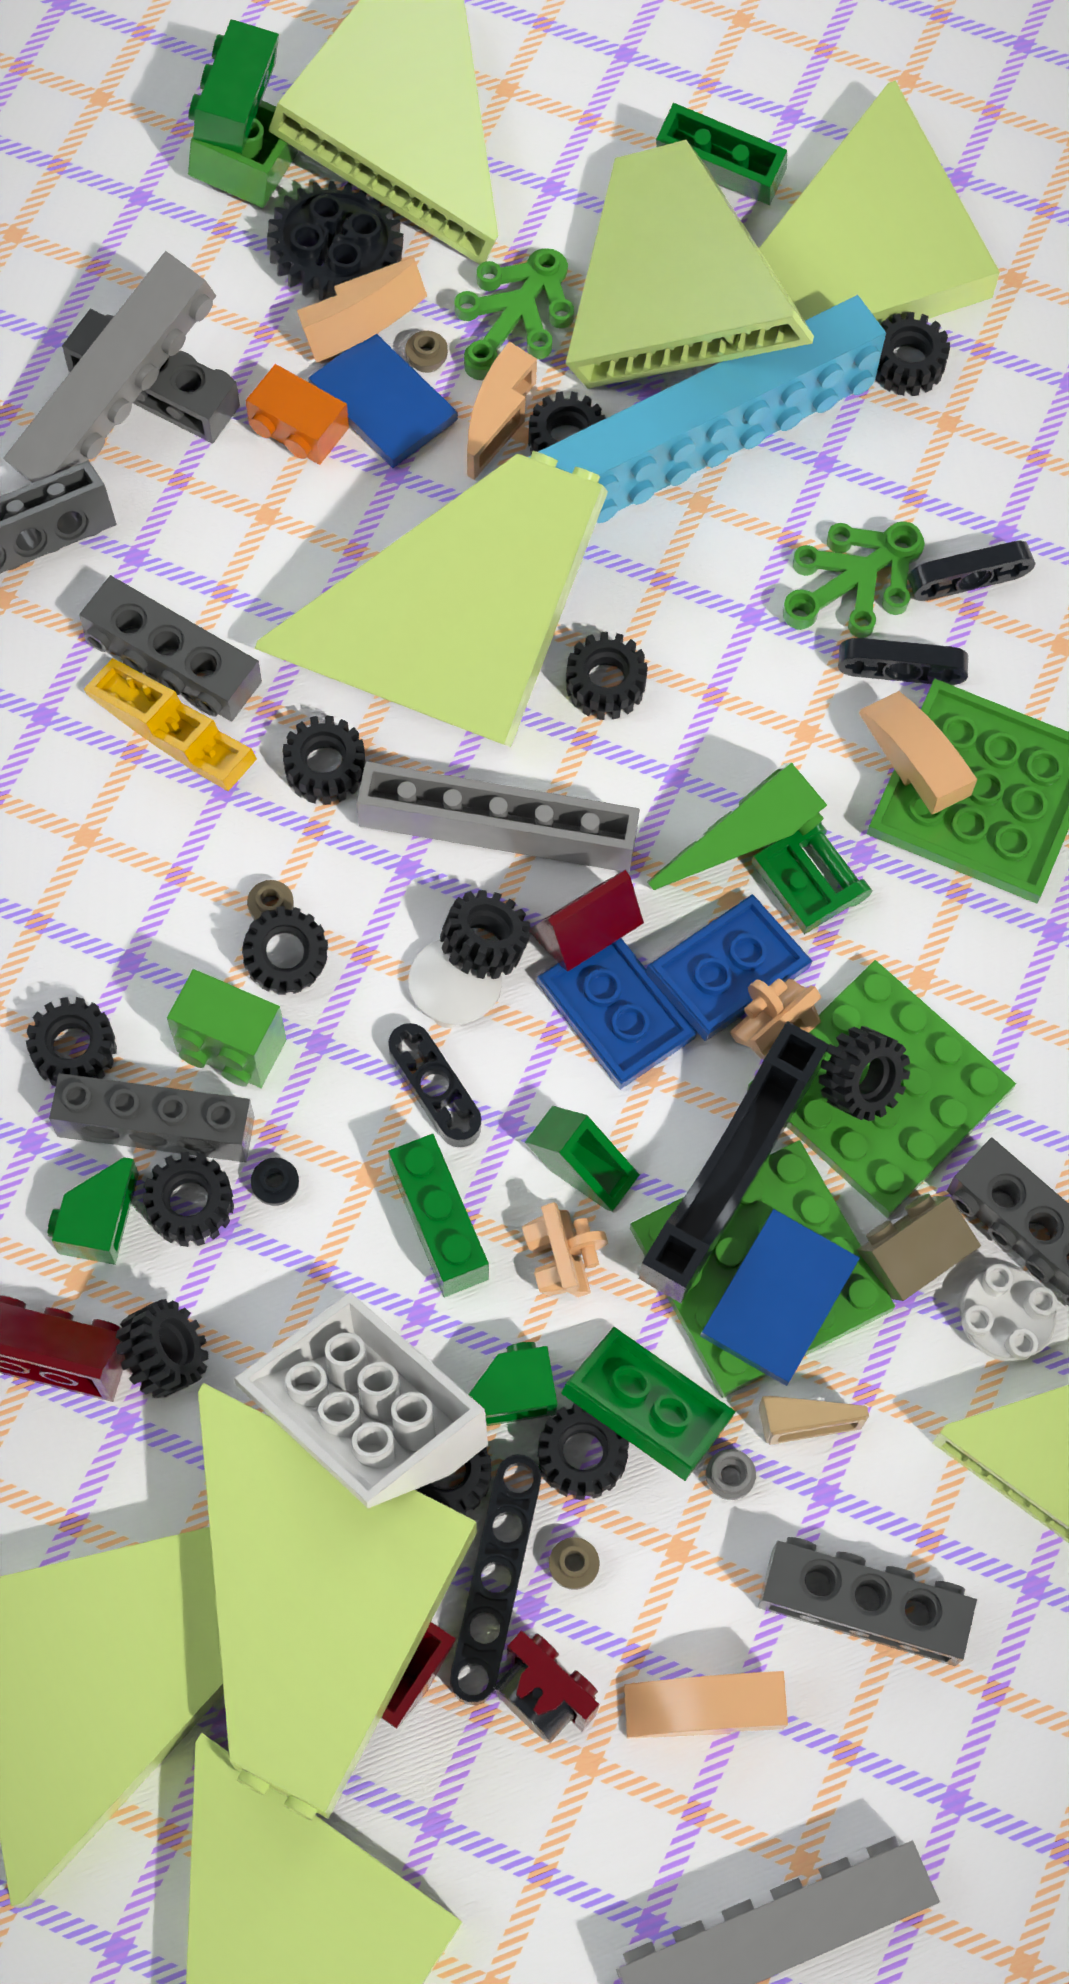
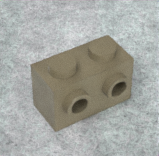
M925 1194L915 1199L905 1207L906 1216L894 1224L891 1221H886L872 1229L866 1235L868 1242L857 1249L858 1253L886 1288L891 1299L906 1300L981 1247V1244L951 1197H931L930 1194Z

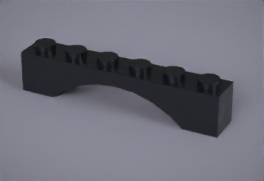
M786 1022L709 1159L680 1204L666 1221L642 1261L639 1280L677 1302H683L821 1069L822 1059L825 1060L826 1050L830 1044L792 1023Z

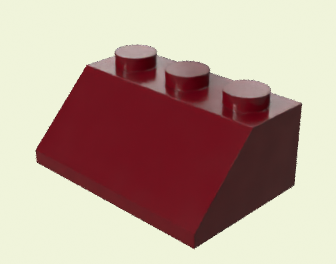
M0 1295V1374L110 1402L114 1401L123 1373L120 1362L126 1360L125 1355L117 1354L116 1349L117 1345L123 1343L116 1338L117 1330L121 1329L120 1326L99 1319H94L91 1325L73 1321L74 1316L71 1313L52 1307H46L44 1313L25 1309L27 1305L25 1302L13 1297Z

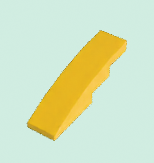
M114 658L83 689L86 695L157 748L226 791H229L257 760L252 748L220 732L213 719L181 703L174 690Z

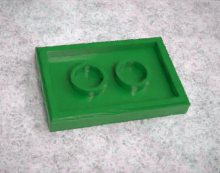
M613 1327L566 1382L561 1392L563 1396L684 1481L688 1479L736 1413L735 1410L616 1327Z

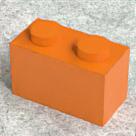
M274 364L245 400L249 425L258 435L264 438L271 437L285 445L295 456L301 459L308 458L318 465L324 461L349 429L346 403L277 364Z

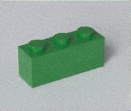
M230 19L225 34H217L212 51L213 65L206 63L200 82V89H203L201 95H193L189 108L188 119L194 121L193 139L242 154L276 65L279 33Z
M673 102L656 138V147L687 140L706 165L717 184L770 206L787 170L788 150Z
M434 1133L388 1150L391 1173L443 1297L445 1298L489 1280V1262Z

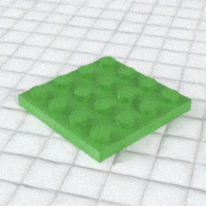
M934 678L921 710L948 738L977 778L972 795L931 815L912 783L905 786L894 769L866 834L1038 904L1069 830V732Z
M874 960L819 1014L821 1022L809 1033L836 1047L839 1045L836 1037L841 1033L849 1036L848 1029L852 1027L860 1029L861 1026H865L898 1040V1043L902 1044L906 1049L903 1054L909 1056L910 1064L903 1067L910 1071L909 1079H902L900 1084L906 1087L904 1094L896 1093L894 1098L898 1103L894 1108L885 1106L887 1112L885 1116L880 1118L875 1115V1119L872 1121L860 1120L826 1102L828 1099L824 1098L820 1091L825 1086L819 1084V1075L826 1074V1070L821 1068L786 1127L888 1219L1008 1096L1016 1083L878 961ZM827 1052L825 1060L829 1061L831 1054ZM869 1064L865 1067V1069L862 1072L860 1083L864 1080L868 1072ZM752 1081L748 1084L747 1091H748V1089H749V1087H750Z
M800 1140L768 1156L683 1302L679 1303L667 1296L722 1398L767 1376L700 1336L773 1209L860 1257L805 1356L885 1316L896 1307L886 1288L858 1253L857 1249L861 1247L860 1243ZM684 1197L630 1223V1230L644 1256L647 1255L666 1221Z

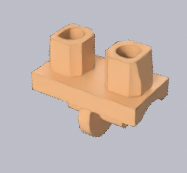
M778 978L770 986L761 980H755L748 987V992L753 1001L744 1008L747 1016L729 1032L735 1042L750 1047L760 1059L764 1060L787 1021L808 1033L821 1022L814 1004L822 997L815 986L804 987L790 978L786 982Z
M555 1202L541 1206L543 1216L522 1226L525 1241L530 1251L537 1253L551 1247L553 1250L555 1262L535 1268L534 1275L539 1291L546 1296L568 1292L577 1298L590 1294L591 1290L584 1264L586 1268H593L600 1264L596 1250L608 1244L606 1233L604 1231H590L587 1218L573 1221L574 1231L568 1210H559Z

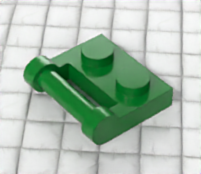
M821 822L804 836L797 830L793 835L775 842L755 854L751 863L804 935L847 908L860 904L873 892L865 879L859 880L825 836L827 829ZM811 846L843 890L836 893L802 849L803 847Z

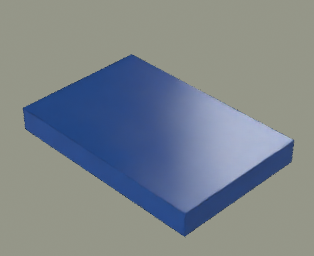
M378 334L345 350L308 377L309 383L347 404L349 426L392 468H395L458 420V412Z
M751 894L650 963L645 973L701 1038L707 1041L746 1013L744 1008L753 1001L748 992V987L755 980H761L768 986L778 978L784 982L789 978L794 980L808 970L813 961L761 902Z
M622 938L568 972L557 963L537 976V984L620 1090L696 1039L697 1034L688 1021L645 973L646 968Z
M773 1209L701 1332L700 1337L783 1385L788 1386L860 1257Z

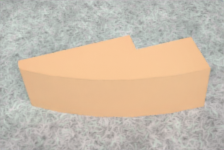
M413 256L334 286L336 296L301 308L297 312L317 363L337 355L384 330L427 297V293Z
M510 341L493 362L481 384L473 406L467 444V476L473 480L477 478L525 422V396L536 385L537 358Z
M898 691L860 709L859 715L904 785L912 783L931 815L972 795L977 778L935 723L904 694Z
M784 1671L710 1675L624 1684L627 1739L720 1735L739 1731L784 1730L788 1726Z

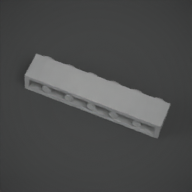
M165 250L3 459L31 483H35L95 458L103 449L105 438L114 426L121 424L129 416L132 403L143 390L149 389L155 383L159 375V369L168 357L177 354L183 347L186 334L197 321L203 320L211 311L216 294L207 281Z
M372 762L365 763L357 798L359 827L616 871L626 870L628 873H630L640 808Z
M893 1836L867 1847L870 1859L851 1867L848 1857H844L819 1868L822 1880L803 1887L798 1877L771 1889L770 1892L774 1901L754 1909L751 1899H748L722 1910L721 1913L725 1922L705 1930L702 1920L678 1929L672 1932L676 1943L656 1951L651 1941L623 1953L626 1965L615 1970L621 1984H756L940 1903V1900L914 1841L911 1840L899 1845L896 1836Z

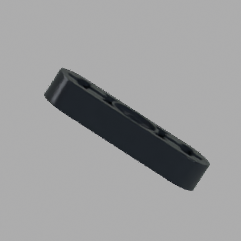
M1018 540L923 563L915 567L908 574L907 578L915 599L918 601H929L1021 578L1031 572L1036 563L1028 543Z
M851 638L843 641L839 646L838 669L843 674L852 677L932 684L935 678L950 685H958L965 682L968 678L969 655L965 650L952 646Z
M414 1023L398 1026L392 1031L388 1041L391 1061L442 1139L453 1147H467L473 1144L480 1136L482 1128V1118L478 1107L429 1033L422 1026ZM408 1039L412 1044L420 1041L418 1053L424 1064L418 1069L416 1060L409 1051L400 1053L402 1050V1040ZM431 1074L442 1075L449 1083L448 1089L442 1095L430 1096L421 1088L424 1078ZM452 1101L453 1108L461 1119L471 1118L468 1121V1131L464 1133L458 1127L452 1130L449 1129L452 1126V1117L446 1106Z

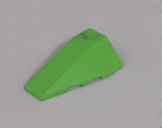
M792 762L784 763L742 798L735 810L729 811L703 833L704 836L698 841L695 840L650 878L647 883L653 890H656L789 837L797 830L804 836L824 819L819 812L827 804Z

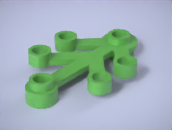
M544 248L534 251L528 257L526 263L500 267L495 262L486 261L478 266L477 285L482 290L494 291L501 284L525 281V283L519 290L478 297L471 291H463L455 297L454 312L457 318L463 321H472L479 315L503 311L484 339L475 341L466 348L464 352V369L468 376L476 380L485 379L493 362L498 357V349L521 318L527 334V352L537 359H543L550 355L552 352V335L543 329L535 299L542 289L545 290L550 304L549 322L552 326L563 329L573 323L574 306L569 300L565 299L561 282L566 278L568 272V263L562 253L554 249ZM486 274L495 275V277L491 279H487L483 276ZM471 304L473 305V307L465 309L462 308L461 305ZM558 311H564L567 313V315L558 316L555 313ZM536 341H542L546 345L538 347L535 346L533 343ZM478 355H484V356H486V357H485V358H477L476 356H478Z
M906 521L897 522L888 527L884 532L856 529L846 523H836L830 527L826 540L828 548L833 552L819 551L810 545L800 546L795 551L793 568L800 575L809 576L818 569L843 573L813 593L804 589L794 590L789 593L785 599L782 612L785 622L797 630L809 628L816 622L821 609L857 586L855 609L850 614L848 630L855 637L866 638L873 633L876 624L873 604L877 572L891 563L890 586L884 592L882 607L891 615L904 613L910 601V593L907 589L909 564L920 558L925 542L919 528L913 523ZM840 534L845 536L847 540L840 542L833 536ZM896 543H904L908 548H901ZM852 545L876 549L867 557L842 554L849 551ZM809 557L814 562L805 564L800 561V558ZM898 596L903 602L893 603L889 597ZM800 610L805 612L807 616H797L793 612ZM864 619L869 625L859 626L855 620Z

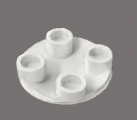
M439 939L427 945L415 957L409 971V991L414 1003L422 1013L433 1019L438 1026L452 1028L456 1025L478 1020L493 1008L501 996L502 973L499 978L492 979L490 973L487 972L485 978L481 979L476 978L477 970L470 969L469 974L462 972L463 964L459 962L453 966L449 962L451 953H443L441 947L444 942H440Z
M994 1264L977 1274L964 1289L959 1308L961 1324L972 1344L987 1356L1005 1362L1024 1361L1036 1356L1050 1342L1056 1327L1057 1297L1052 1290L1045 1287L1035 1276L1027 1271L1003 1264Z

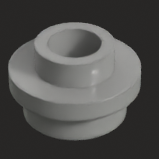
M725 1449L719 1451L710 1459L706 1468V1482L710 1490L719 1498L738 1500L745 1497L752 1490L756 1481V1469L752 1460L745 1453L735 1449ZM728 1467L734 1468L739 1473L740 1479L734 1484L726 1483L722 1479L721 1471Z

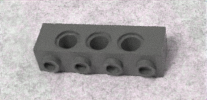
M91 308L88 310L62 345L68 371L71 372L114 317L113 315H103ZM179 351L177 354L169 356L159 369V375L155 383L149 389L143 390L133 402V404L212 444L240 407L237 381L223 370H213L197 362L192 355L185 351Z
M89 460L0 496V574L16 569L20 565L46 554L54 553L77 541L95 536L101 531L117 525L105 484Z
M112 575L106 579L79 614L84 638L92 647L101 652L109 650L121 657L125 665L140 673L145 671L158 679L159 683L174 690L177 695L182 693L195 701L196 705L203 712L210 716L216 717L220 715L232 722L262 683L259 660ZM128 628H140L134 633H124ZM166 649L177 650L170 655L160 654L163 650ZM203 670L214 671V673H212L209 676H197V674Z
M61 1073L58 1074L49 1116L57 1137L179 1154L180 1152H189L190 1155L197 1156V1153H201L209 1158L246 1163L255 1119L251 1100L248 1098Z
M991 1137L954 1176L946 1191L951 1195V1199L958 1210L966 1216L978 1218L989 1228L988 1233L999 1246L1007 1250L1012 1248L1026 1261L1025 1266L1033 1276L1045 1283L1049 1281L1063 1293V1300L1069 1306V1265L1067 1263V1257L1069 1256V1203ZM1001 1191L1008 1194L1013 1201V1207L1005 1208L996 1204L992 1198V1192ZM1037 1223L1043 1225L1049 1231L1050 1240L1035 1238L1030 1232L1029 1224Z
M787 1537L786 1543L777 1540L771 1552L757 1608L951 1666H956L964 1660L977 1603L976 1598L964 1595L966 1590L964 1587L946 1581H935L934 1586L915 1581V1573L899 1567L886 1566L885 1572L865 1566L866 1559L848 1552L838 1551L835 1557L816 1552V1544L801 1538ZM810 1572L824 1574L830 1581V1594L826 1596L812 1594L805 1584L806 1574ZM867 1586L874 1589L880 1598L879 1609L867 1611L861 1608L855 1599L856 1588ZM918 1601L926 1606L930 1616L928 1625L918 1626L907 1618L905 1613L907 1602Z

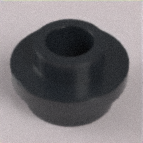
M276 1157L268 1158L254 1168L251 1175V1188L255 1197L262 1203L270 1206L283 1205L296 1195L299 1189V1175L294 1165L289 1161ZM275 1173L282 1175L284 1180L279 1186L271 1187L266 1184V1179L269 1175Z

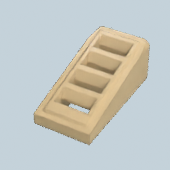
M763 1396L759 1404L766 1444L769 1443V1445L861 1430L869 1417L867 1406L777 1396Z

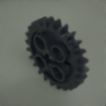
M330 180L328 190H322L320 185L314 182L312 193H307L299 187L297 188V200L286 195L284 197V208L275 206L274 219H269L267 249L270 250L269 261L271 264H277L278 277L288 275V286L290 288L301 283L303 284V296H307L314 289L318 291L319 301H323L328 293L334 296L337 295L334 286L402 261L404 233L400 232L401 221L400 219H393V210L391 208H381L382 203L375 198L367 199L366 192L360 190L357 194L353 193L350 182L344 186L343 190H337L334 180Z

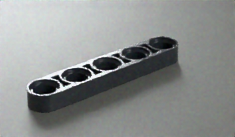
M515 1454L507 1457L500 1463L496 1472L450 1673V1686L454 1696L460 1702L467 1705H479L486 1702L493 1695V1687L497 1684L541 1486L539 1466L532 1458L526 1455ZM523 1466L532 1473L533 1483L527 1491L522 1493L513 1492L505 1485L504 1476L510 1468ZM512 1515L521 1522L522 1533L516 1540L503 1542L494 1535L493 1525L500 1516ZM493 1564L502 1565L510 1572L511 1582L504 1591L491 1592L483 1586L481 1576L488 1566ZM480 1615L494 1617L500 1626L498 1637L490 1643H480L471 1636L470 1625ZM478 1666L487 1673L488 1685L482 1693L469 1695L462 1691L458 1684V1677L464 1668Z

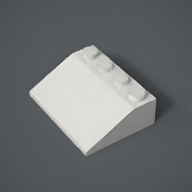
M352 1292L337 1301L234 1378L236 1386L367 1508L451 1475L488 1445L485 1409Z

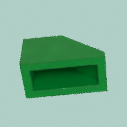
M552 1105L525 1141L527 1146L552 1173L611 1212L614 1211L640 1176L636 1169L586 1114Z
M121 1158L64 1194L60 1209L54 1208L52 1210L47 1232L48 1237H52V1242L58 1254L116 1265L139 1176L133 1159Z
M520 1342L506 1348L507 1352L497 1354L468 1394L485 1409L486 1426L556 1415L558 1403L548 1346L536 1347L535 1342Z

